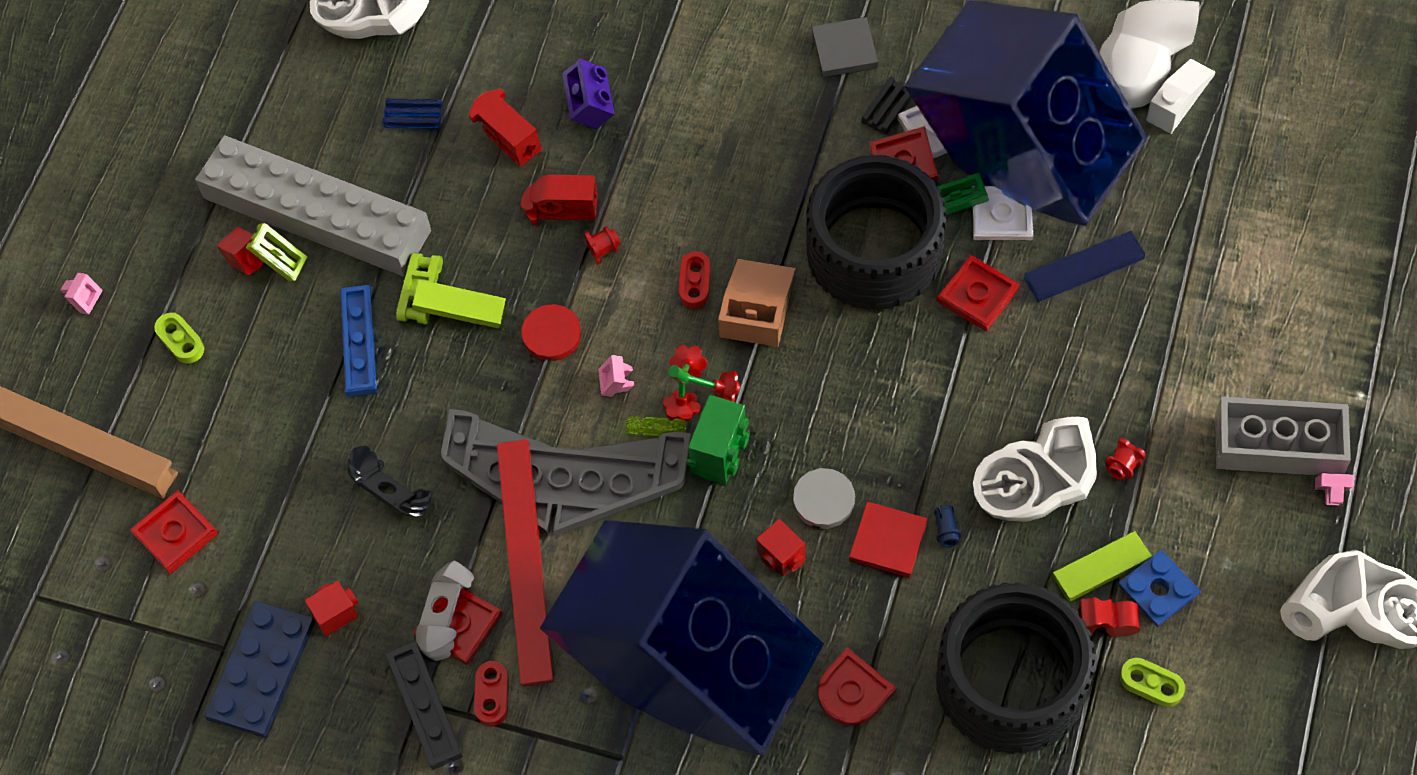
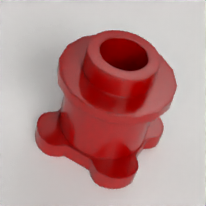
M604 226L603 231L592 236L588 231L584 233L586 245L597 265L602 263L600 257L611 252L618 253L617 246L621 245L615 229L609 230L607 226Z
M1120 438L1117 442L1118 446L1114 450L1115 453L1105 460L1107 472L1113 478L1127 480L1132 478L1133 469L1143 464L1142 459H1144L1146 453L1143 449L1132 445L1128 440Z

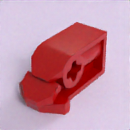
M502 89L483 93L474 100L468 114L470 120L473 123L478 121L480 124L482 122L483 131L488 138L518 166L522 167L542 150L537 130L503 100L506 96Z
M544 175L538 178L534 184L528 186L521 198V208L526 213L531 225H538V219L596 221L598 192L595 176Z

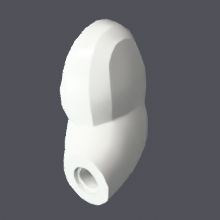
M310 0V13L322 28L344 38L361 39L374 35H401L415 26L423 15L429 0Z
M1150 0L1139 2L1118 13L1112 33L1103 43L1096 63V85L1100 95L1107 102L1124 108L1143 107L1151 102L1166 81L1171 70V55L1188 47L1194 40L1199 16V2Z
M1066 417L1048 421L1042 425L1036 442L1018 441L1010 443L1003 449L997 450L985 457L977 467L973 480L974 495L982 510L993 518L1006 521L1028 522L1045 517L1058 507L1086 499L1097 476L1096 453L1088 419L1083 417Z
M1356 549L1329 555L1305 577L1280 610L1285 626L1295 635L1305 640L1316 641L1336 628L1347 625L1357 636L1373 643H1381L1398 649L1417 647V581L1402 570L1379 563Z

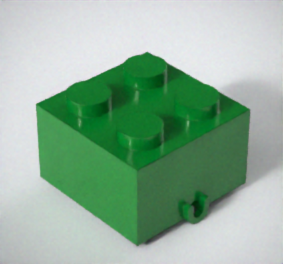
M709 395L688 446L689 459H687L686 465L690 467L691 475L723 485L727 484L730 475L735 476L740 461L737 458L740 449L745 450L750 437V432H747L749 418L745 416V405Z

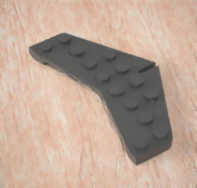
M449 409L441 456L444 464L449 469L503 505L497 444L528 439L538 529L546 535L549 534L553 509H557L553 529L554 536L682 488L686 479L688 466L686 461L689 459L688 446L692 437L691 433L669 432L660 434L659 438L580 450L557 448L479 419L478 415L468 411Z

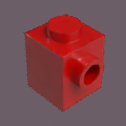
M237 226L216 246L231 267L249 276L252 272L261 268L263 261L246 249L248 243L253 241L251 239L253 234Z
M780 519L756 538L757 552L761 555L762 562L771 571L776 569L784 576L790 570L792 572L796 571L805 561L806 544Z
M339 581L323 585L316 591V594L305 600L325 636L359 617L354 606L359 604L350 588L344 590Z

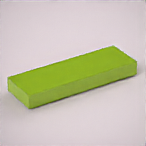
M418 279L411 310L499 329L506 298Z
M1136 531L1053 572L1052 577L1070 603L1138 568L1149 560L1152 555Z

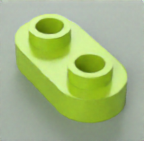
M166 313L157 319L155 332L161 342L178 361L190 364L202 357L204 345L200 337L180 315ZM176 329L172 334H168L170 330ZM193 348L192 351L185 353L186 350Z
M1142 658L1129 659L1124 663L1120 672V681L1125 689L1164 707L1177 705L1185 693V684L1179 675ZM1138 674L1142 680L1136 682L1132 680L1131 675ZM1169 688L1173 694L1165 695L1161 689Z

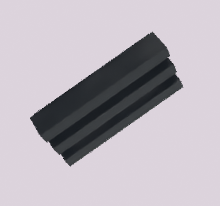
M890 76L863 114L861 123L887 134L897 120L898 114L904 110L914 96L915 88L912 86L907 88L904 82L900 81L897 83L895 78ZM893 89L894 91L891 93V95L886 100L882 108L879 110L875 118L872 120L871 118L874 116V114L879 109L883 101L886 99L890 91ZM899 94H903V97L900 99V101L893 109L889 117L886 119L884 124H880L881 120L889 111V109L891 108L892 104L895 102Z

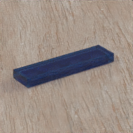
M1129 231L1025 273L1024 279L1037 302H1040L1141 261L1145 258V252L1132 231Z

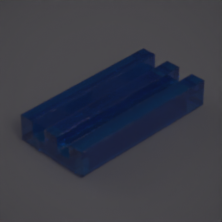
M385 99V116L382 121L384 127L440 128L443 108L442 99ZM391 116H408V118H405V117H391ZM419 116H435V118H419Z

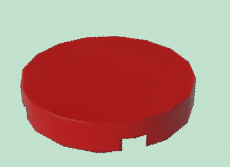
M555 304L544 305L533 310L524 320L521 329L523 343L528 352L537 359L545 361L546 359L557 361L566 358L576 350L581 340L580 321L575 313L565 306Z

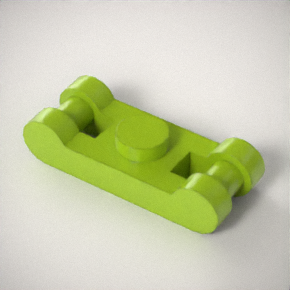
M421 253L411 254L397 307V321L407 322L408 319L417 320V323L420 324L428 323L430 314L411 310L410 304L414 300L418 279L437 283L443 265L442 256L432 255L430 258L423 257ZM421 268H423V269H428L427 272H425V271H420V270H421Z

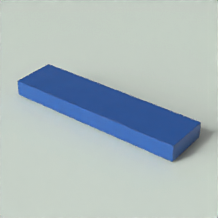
M370 285L340 288L346 395L350 397L377 393Z

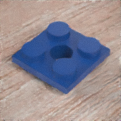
M1162 550L1118 583V586L1133 602L1138 604V607L1156 627L1160 626L1201 593L1199 588ZM1154 584H1160L1166 588L1167 594L1163 596L1155 595L1150 587Z

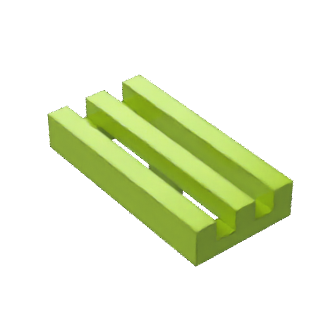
M265 223L258 224L256 228L258 231L252 235L251 239L253 241L248 243L246 249L289 282L295 281L307 256ZM264 235L296 259L297 263L288 258L279 248H275L263 238Z

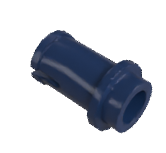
M942 505L940 506L942 513H940L938 507L934 510L938 527L936 539L942 547L950 548L959 544L961 532L957 530L954 507Z

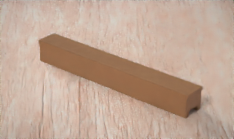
M0 386V428L161 499L165 498L167 490L178 475L176 470L169 468L172 464L170 460Z

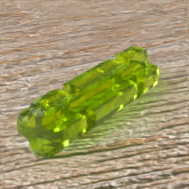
M628 416L626 431L629 434L643 432V435L660 436V434L669 432H686V421L683 419H673V422H670L669 418L644 417V419H640V416Z

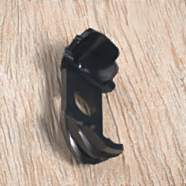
M364 445L353 448L349 454L347 470L351 479L358 486H361L389 506L394 512L406 516L425 515L430 505L432 491L418 489L412 493L381 471L384 467V462L378 460L376 453L370 451L368 446ZM382 485L390 486L395 490V493H382L378 487Z

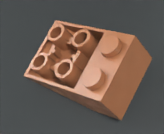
M738 259L725 291L718 319L719 336L721 338L779 347L796 268Z

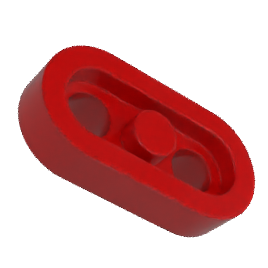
M690 252L681 260L679 298L684 306L691 309L704 306L709 299L711 266L709 258L702 252ZM694 268L700 269L699 272H692L691 270ZM691 294H698V295H699L698 297H695V298L690 297Z
M497 661L483 663L475 674L474 712L478 721L489 727L501 724L508 714L509 676L504 665ZM491 672L497 674L493 680L486 679L487 674ZM488 703L496 704L493 710H485V706Z

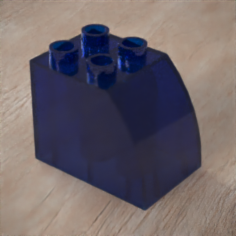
M969 0L904 85L957 167L969 175L979 173L983 184L1002 190V194L1024 206L1028 205L1040 213L1082 226L1087 225L1148 139L1080 18L1074 13Z
M611 520L603 522L540 626V629L623 702L698 737L761 756L767 750L824 645L809 628L706 529Z

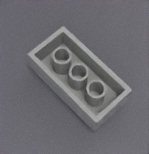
M1223 396L1220 398L1215 413L1216 469L1320 475L1321 473L1345 474L1351 461L1348 404Z

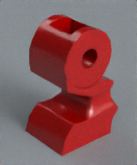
M1094 597L1081 599L1077 607L1078 616L1084 619L1091 636L1098 627H1103L1112 637L1130 636L1140 631L1138 604L1135 602L1120 601L1113 603L1111 599L1101 601Z

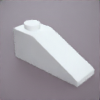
M1192 59L1187 61L1164 82L1153 97L1146 121L1172 134L1214 77L1215 71Z

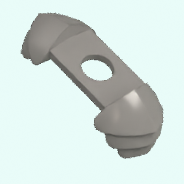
M455 560L447 563L434 575L430 583L431 587L422 617L416 629V643L420 651L435 661L449 658L451 655L450 651L454 648L453 639L457 636V632L449 627L461 588H470L471 582L474 580V575ZM438 599H448V606L443 612H433V605Z

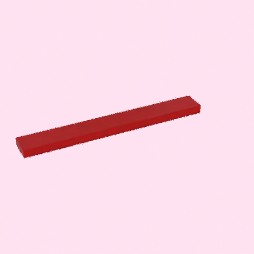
M528 439L497 444L520 682L523 687L554 682L530 444Z

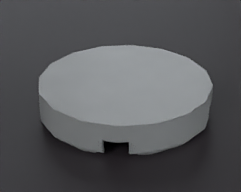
M819 468L809 471L798 480L794 488L793 505L796 514L805 524L810 526H818L820 529L840 526L850 517L854 508L855 491L852 483L844 474L836 470Z

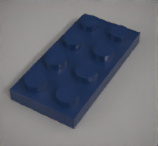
M254 601L204 717L208 721L266 738L315 625L314 619Z

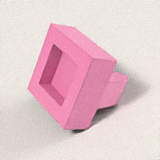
M77 273L74 280L65 281L60 291L66 293L64 297L80 313L90 314L103 290L87 274Z
M611 355L598 369L601 396L613 397L615 393L628 392L634 386V381L625 379V376H628L633 369L632 366L623 363L622 356Z
M1321 473L1315 477V490H1325V505L1339 506V504H1343L1344 491L1354 488V475Z

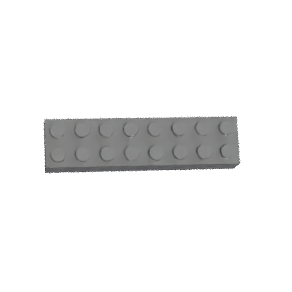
M225 135L195 179L202 197L206 200L403 277L407 272L411 254L419 253L431 232L428 217L424 211Z

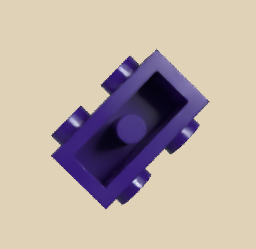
M579 59L562 73L570 120L598 129L615 115L606 68Z

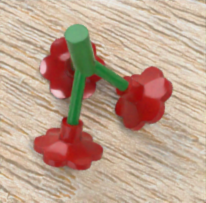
M685 345L678 346L675 350V355L669 360L670 368L668 369V374L679 382V390L673 391L671 396L664 398L663 407L666 409V416L670 419L678 418L685 422L691 420L693 415L700 412L701 405L697 402L696 394L685 391V384L689 382L710 387V390L715 392L716 397L734 402L735 395L738 394L740 389V383L737 381V372H723L719 380L709 381L700 378L702 371L707 367L708 362L702 356L701 348L696 345L690 347Z

